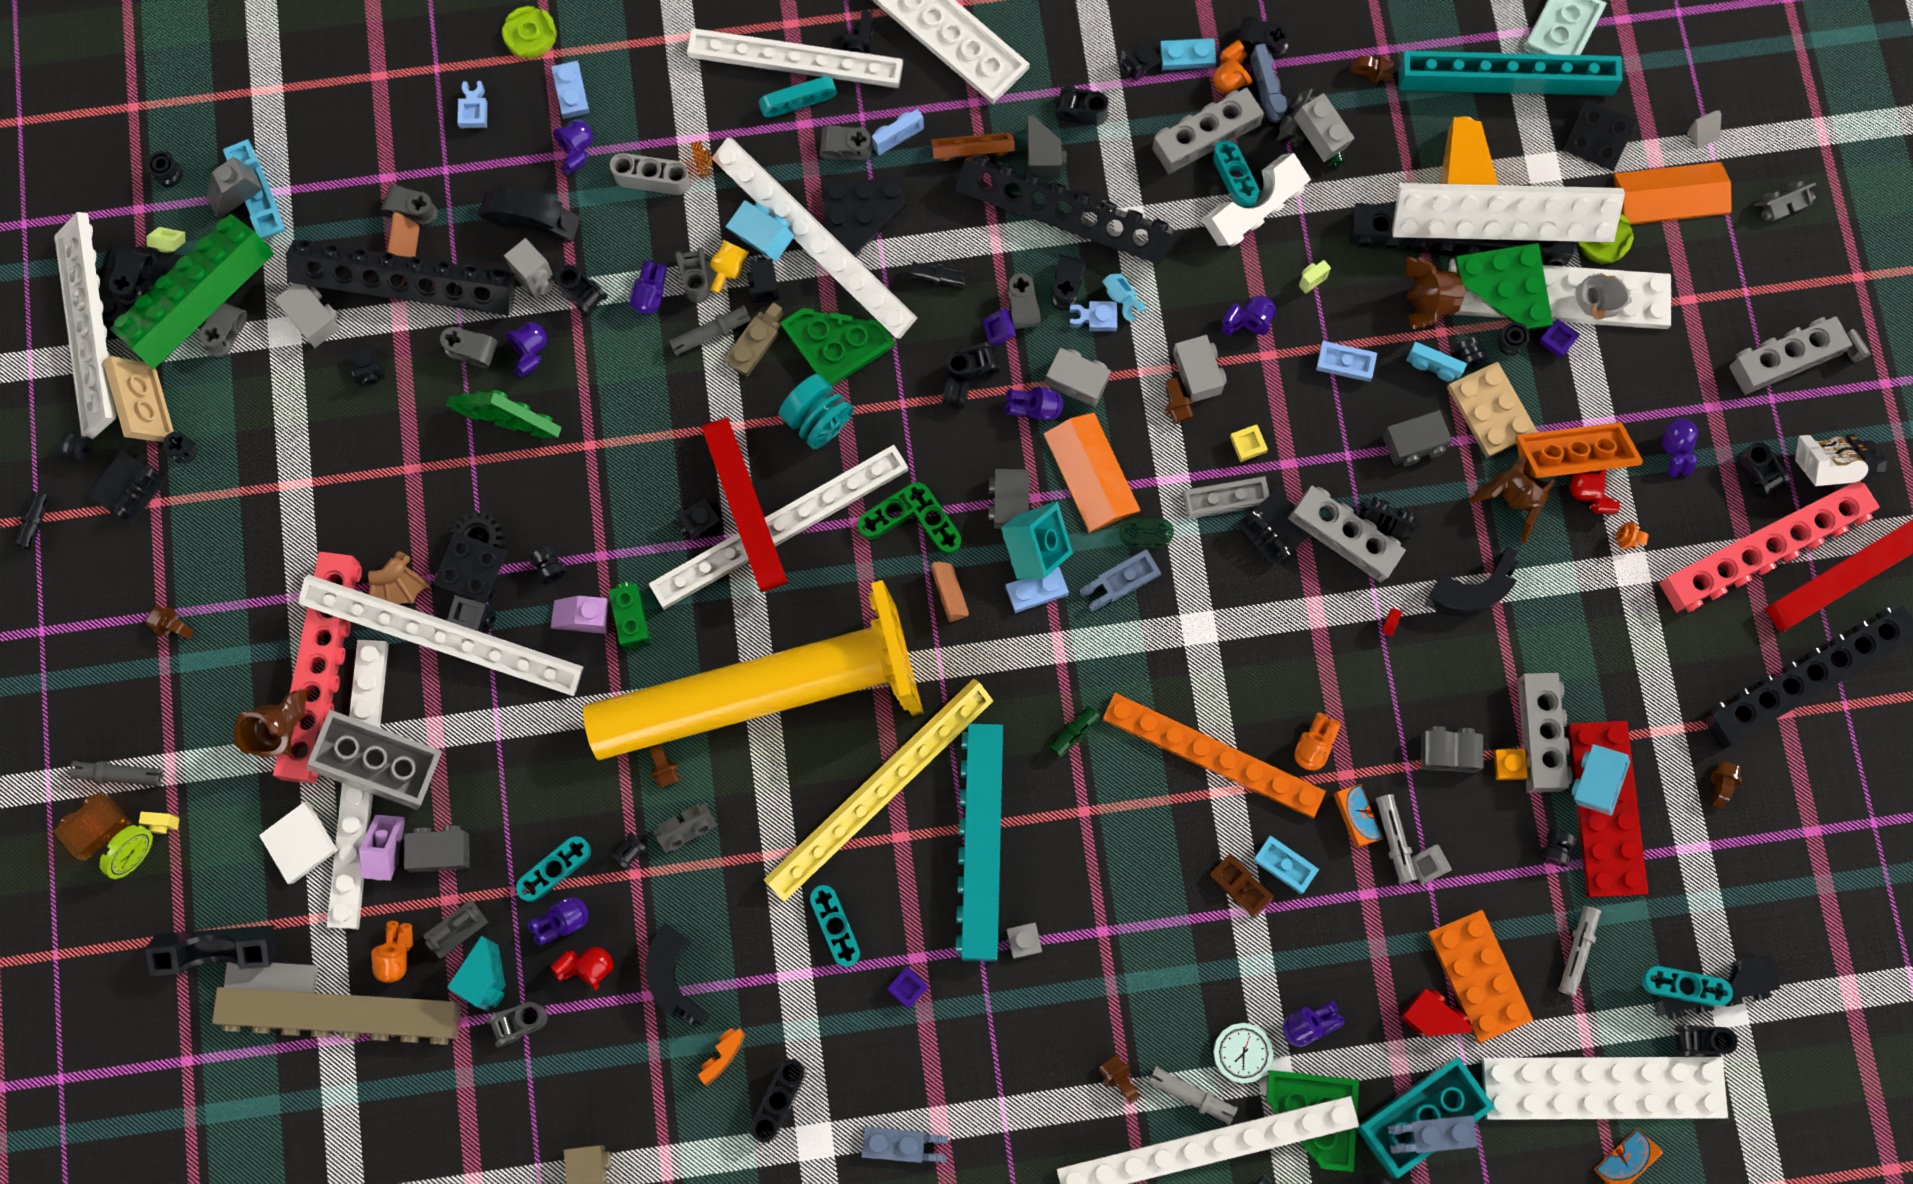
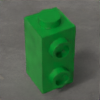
M631 582L617 584L615 589L609 590L621 647L625 651L651 645L641 591L638 585H632Z

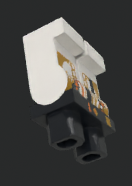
M1846 434V439L1839 436L1833 437L1828 441H1815L1810 435H1802L1798 438L1795 461L1806 472V475L1815 486L1854 483L1858 481L1870 483L1872 474L1885 473L1887 458L1884 454H1876V445L1872 440L1860 441L1855 434Z

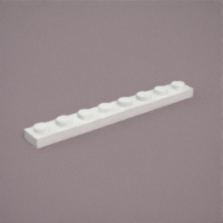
M694 28L691 30L687 49L689 58L818 77H831L832 79L899 88L903 67V59Z

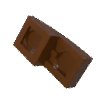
M1230 854L1209 874L1253 919L1274 899V895L1254 879L1251 872Z

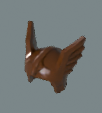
M1412 257L1406 258L1405 276L1416 279L1406 295L1407 301L1417 310L1416 313L1408 315L1411 329L1424 328L1427 325H1433L1434 322L1439 320L1440 316L1456 314L1460 310L1466 291L1458 274L1452 271H1436V267L1429 260L1424 261L1419 257L1417 259Z
M1520 457L1517 458L1508 471L1501 472L1498 476L1490 479L1489 482L1482 484V487L1474 491L1475 494L1468 501L1469 503L1495 498L1501 492L1506 505L1510 508L1528 511L1521 537V543L1526 544L1538 519V515L1541 513V509L1549 497L1550 488L1555 481L1552 479L1551 482H1544L1528 474L1524 470L1526 458Z
M300 689L291 692L284 697L279 705H260L254 710L241 712L236 718L233 732L236 747L244 754L251 753L261 757H273L281 753L289 755L294 727L298 721L305 717L307 690Z

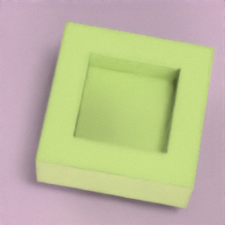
M158 227L147 235V246L158 248V251L164 253L174 252L185 243V232Z
M1325 260L1318 265L1314 263L1309 265L1301 273L1303 276L1299 287L1305 294L1327 279L1331 267Z

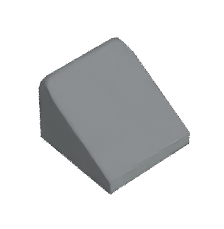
M1719 110L1696 119L1687 133L1695 147L1700 148L1720 138L1721 112Z
M1854 329L1850 330L1847 336L1852 346L1846 352L1852 362L1856 363L1868 357L1871 353L1857 331Z
M1438 844L1411 857L1415 874L1421 885L1452 870Z

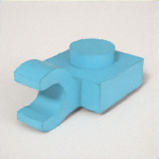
M1110 274L1102 281L1107 287L1108 295L1114 301L1123 303L1122 312L1126 320L1134 321L1136 319L1132 313L1134 306L1139 312L1146 310L1144 303L1136 298L1138 294L1122 274Z

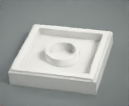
M303 802L259 835L287 884L295 883L338 851L309 802Z

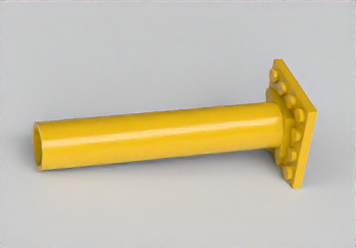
M883 580L871 583L873 592L868 594L872 610L875 611L876 617H878V619L871 620L872 627L585 704L583 706V720L587 738L595 757L598 760L887 682L892 687L893 693L896 695L897 700H899L900 705L903 706L904 711L909 710L912 717L924 714L897 608Z

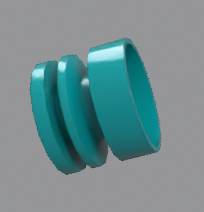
M820 374L812 375L800 383L785 399L778 413L780 418L791 429L800 428L799 436L803 440H807V444L812 449L822 447L835 437L849 421L854 411L853 406L849 402H844L841 394L832 396L834 390L832 385Z

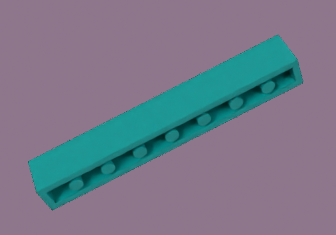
M1404 51L1398 65L1399 90L1613 96L1622 82L1621 56Z
M968 724V732H962V749H967V760H961V778H967L966 789H961L960 807H966V818H960L959 836H965V847H959L958 865H964V876H958V894H963V906H957V924H963L962 936L956 935V953H962V961L997 962L1003 725Z

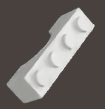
M1294 153L1282 154L1262 170L1263 190L1253 207L1242 208L1233 202L1221 203L1201 219L1218 246L1230 245L1232 247L1237 245L1244 239V233L1249 229L1254 230L1264 223V217L1269 213L1274 214L1285 206L1284 201L1289 197L1294 198L1305 190L1304 185L1311 179Z

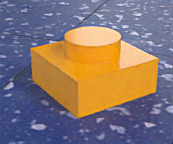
M1525 749L1494 751L1496 780H1524L1528 778Z

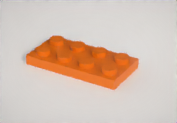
M1483 910L1427 933L1462 1012L1469 1018L1468 1024L1473 1027L1472 1034L1477 1044L1533 1021Z

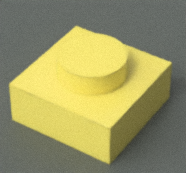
M1258 425L1237 431L1230 436L1240 462L1262 455L1268 450Z
M141 812L139 824L148 827L151 833L166 834L167 829L178 830L179 818L171 814Z

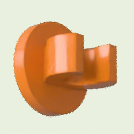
M1629 521L1617 530V545L1622 549L1638 548V544L1645 546L1647 545L1649 534L1638 531L1637 524Z

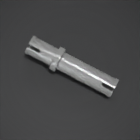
M1394 794L1378 797L1376 802L1391 850L1388 854L1389 858L1394 861L1399 884L1415 881L1417 876L1410 857L1412 849L1407 846Z
M1583 906L1577 930H1573L1572 937L1574 941L1566 962L1560 987H1558V991L1575 997L1577 996L1591 944H1595L1597 938L1594 934L1602 913L1600 910L1589 906Z
M1157 1066L1148 1084L1198 1108L1199 1113L1204 1115L1206 1112L1227 1123V1125L1231 1124L1232 1118L1237 1111V1107L1214 1097L1213 1092L1208 1090L1206 1093Z

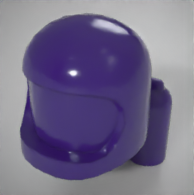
M573 120L563 129L558 127L553 131L555 140L568 154L563 162L564 165L561 166V170L566 176L584 165L587 159V152L583 151L593 141L591 128L581 120Z
M649 260L643 261L639 279L634 280L629 298L630 305L635 311L641 314H652L658 310L664 292L663 286L668 266L663 264L654 265L655 263Z
M1258 295L1252 297L1243 309H1241L1238 303L1231 305L1222 319L1224 325L1222 332L1230 336L1234 331L1244 326L1253 333L1266 335L1270 329V321L1276 315L1274 303L1268 297Z
M527 322L517 331L511 330L506 334L509 343L521 356L516 369H514V373L519 379H522L537 368L541 357L536 354L547 343V335L544 329L534 322Z
M1034 387L1030 393L1009 389L1006 393V399L1009 403L1005 406V413L1022 418L1029 416L1034 419L1051 421L1059 417L1063 409L1061 395L1051 389Z
M1685 418L1671 421L1667 425L1661 440L1663 449L1672 455L1667 471L1671 477H1677L1680 472L1685 476L1692 475L1697 462V456L1692 451L1696 444L1698 430L1692 421Z
M568 897L552 905L548 913H544L529 921L527 926L531 933L536 934L534 935L535 943L541 946L556 939L559 935L566 936L582 928L588 921L589 912L581 899Z
M1331 1000L1313 1011L1308 1007H1303L1292 1013L1283 1022L1282 1030L1284 1037L1291 1045L1304 1047L1318 1040L1323 1035H1328L1345 1024L1344 1019L1340 1014L1336 1013L1338 1007Z

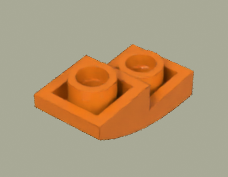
M731 1028L718 1038L720 1043L715 1047L722 1057L717 1059L714 1056L701 1066L703 1071L698 1074V1077L704 1085L708 1086L728 1067L738 1053L745 1038V1033L740 1028L737 1031Z

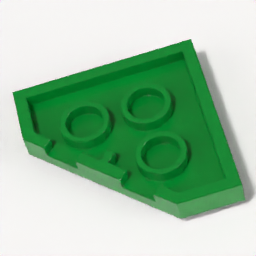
M1539 243L1456 256L1457 274L1462 280L1465 290L1472 292L1482 299V302L1497 313L1503 314L1513 322L1522 323L1528 330L1553 325Z
M802 308L780 322L782 329L813 372L820 374L832 387L896 346L894 339L878 320L869 319L867 321L855 319L849 315L831 312L830 314L814 312L813 309Z
M491 390L488 393L477 391L476 394L462 393L461 395L449 396L446 407L468 418L478 421L479 419L494 421V425L514 431L519 429L530 432L532 430V436L540 438L559 437L562 428L553 423L551 417L530 411V406L524 403L508 400V395L498 390Z
M1268 1070L1266 1102L1276 1114L1351 1096L1357 1116L1359 1080ZM1356 1127L1299 1141L1321 1169L1354 1172Z

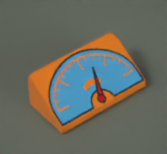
M1361 784L1334 794L1356 849L1383 839Z
M1635 1129L1594 1170L1606 1184H1631L1663 1151L1641 1131Z

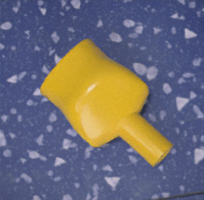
M723 240L719 251L710 262V266L716 272V275L709 289L719 293L726 278L737 279L742 272L744 261L749 252Z

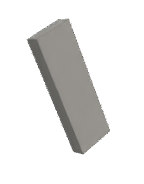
M1265 476L1182 491L1187 520L1253 509L1270 496Z
M227 962L224 988L315 993L318 966L272 963L270 967L239 969L236 964Z

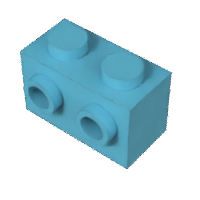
M744 200L726 227L736 237L768 258H772L774 262H777L795 236L787 228L789 223L778 215H775L774 218L769 216L770 211L758 202L752 205Z
M1593 744L1591 752L1586 751L1582 760L1581 768H1584L1582 778H1577L1573 785L1572 795L1575 796L1576 804L1612 816L1630 764L1629 756Z

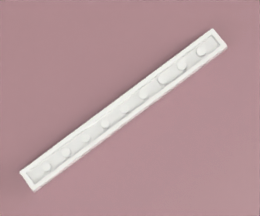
M728 137L712 159L756 202L770 211L769 215L772 218L778 215L789 223L787 228L795 235L794 239L895 338L900 339L917 317L739 144Z
M895 445L765 517L774 546L776 547L906 473L908 466ZM735 534L649 583L663 610L749 562L740 534Z
M309 574L303 581L298 601L300 605L572 696L577 691L583 666Z
M357 640L349 717L380 728L389 643L386 641ZM342 783L335 844L338 851L334 854L327 928L359 930L364 878H361L359 848L370 827L373 794Z
M1348 1096L1058 1168L1057 1172L1060 1184H1129L1359 1127L1352 1098Z

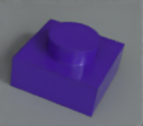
M1001 309L982 320L987 340L995 347L1016 335L1009 310Z
M1556 319L1538 343L1561 359L1579 337V334L1559 319Z
M906 967L887 990L910 1010L929 986Z

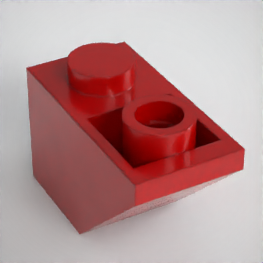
M1428 989L1421 990L1399 1017L1401 1021L1422 1038L1462 1035L1470 1033L1473 1029L1468 1024L1469 1018L1458 1009L1451 1010L1444 1004L1446 999L1434 989L1430 991Z

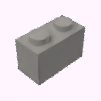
M1324 93L1302 106L1294 117L1323 162L1346 149L1354 139V136Z
M526 238L504 255L512 273H515V278L535 299L540 295L547 294L553 288L556 280L547 260Z
M294 283L274 300L309 343L316 348L341 329L335 321L339 316L329 304L323 306L320 303L319 299L322 296L314 286L307 287L306 285Z
M1207 335L1176 343L1173 356L1187 397L1196 402L1221 395L1227 380L1223 368H1218L1216 362L1218 353L1215 344L1209 342Z
M1060 348L1046 375L1045 386L1095 408L1109 381L1111 370L1107 369V366L1100 361L1093 360L1091 362L1082 358V355L1073 349L1065 350Z

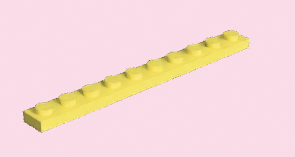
M975 679L967 684L763 879L779 898L785 902L993 702L983 686Z

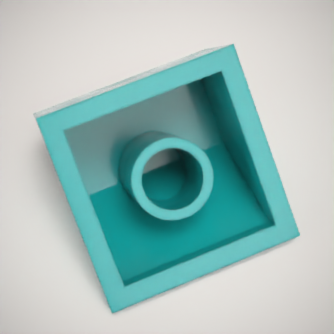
M1058 502L1016 515L1001 527L1003 539L1006 542L1011 565L1014 568L1017 579L1046 578L1073 554Z
M481 936L447 987L474 1006L487 1011L491 1007L496 1008L505 994L502 992L506 985L498 944Z

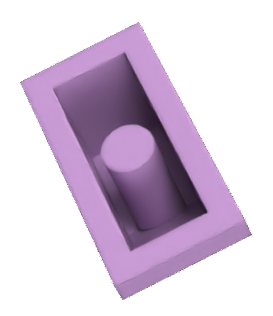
M574 596L554 600L551 629L608 634L612 606L607 598Z
M375 815L359 848L361 878L391 881L399 863L405 822L404 817Z

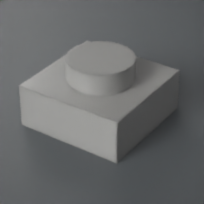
M1036 923L1007 929L1013 959L1042 953Z

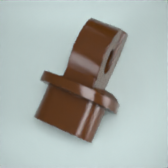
M1378 55L1376 58L1358 56L1350 62L1349 72L1369 77L1371 82L1378 83L1379 80L1390 82L1393 75L1394 62L1385 60L1383 55Z
M1177 378L1166 380L1165 389L1169 403L1165 408V413L1167 415L1170 414L1173 424L1193 419L1194 415L1191 410L1193 401L1189 397H1183Z
M154 607L146 621V625L153 628L154 633L159 636H166L173 632L189 640L194 632V629L178 621L176 611L170 607Z
M662 744L650 746V751L656 768L650 773V777L654 776L658 788L680 781L676 770L679 765L675 762L668 763Z
M1727 761L1718 762L1717 770L1711 773V781L1716 785L1712 806L1723 809L1727 802L1730 801L1733 790L1742 785L1743 779L1740 777V766Z
M1116 1055L1101 1065L1099 1071L1105 1078L1103 1083L1108 1087L1117 1086L1129 1104H1132L1140 1097L1128 1079L1131 1067L1129 1064L1124 1065L1119 1056Z

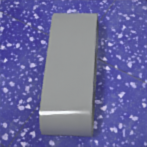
M619 153L610 161L613 178L622 187L682 195L691 186L688 169L679 161ZM622 168H630L625 173L618 172ZM648 172H656L652 177L645 176ZM674 176H683L679 181L671 180Z

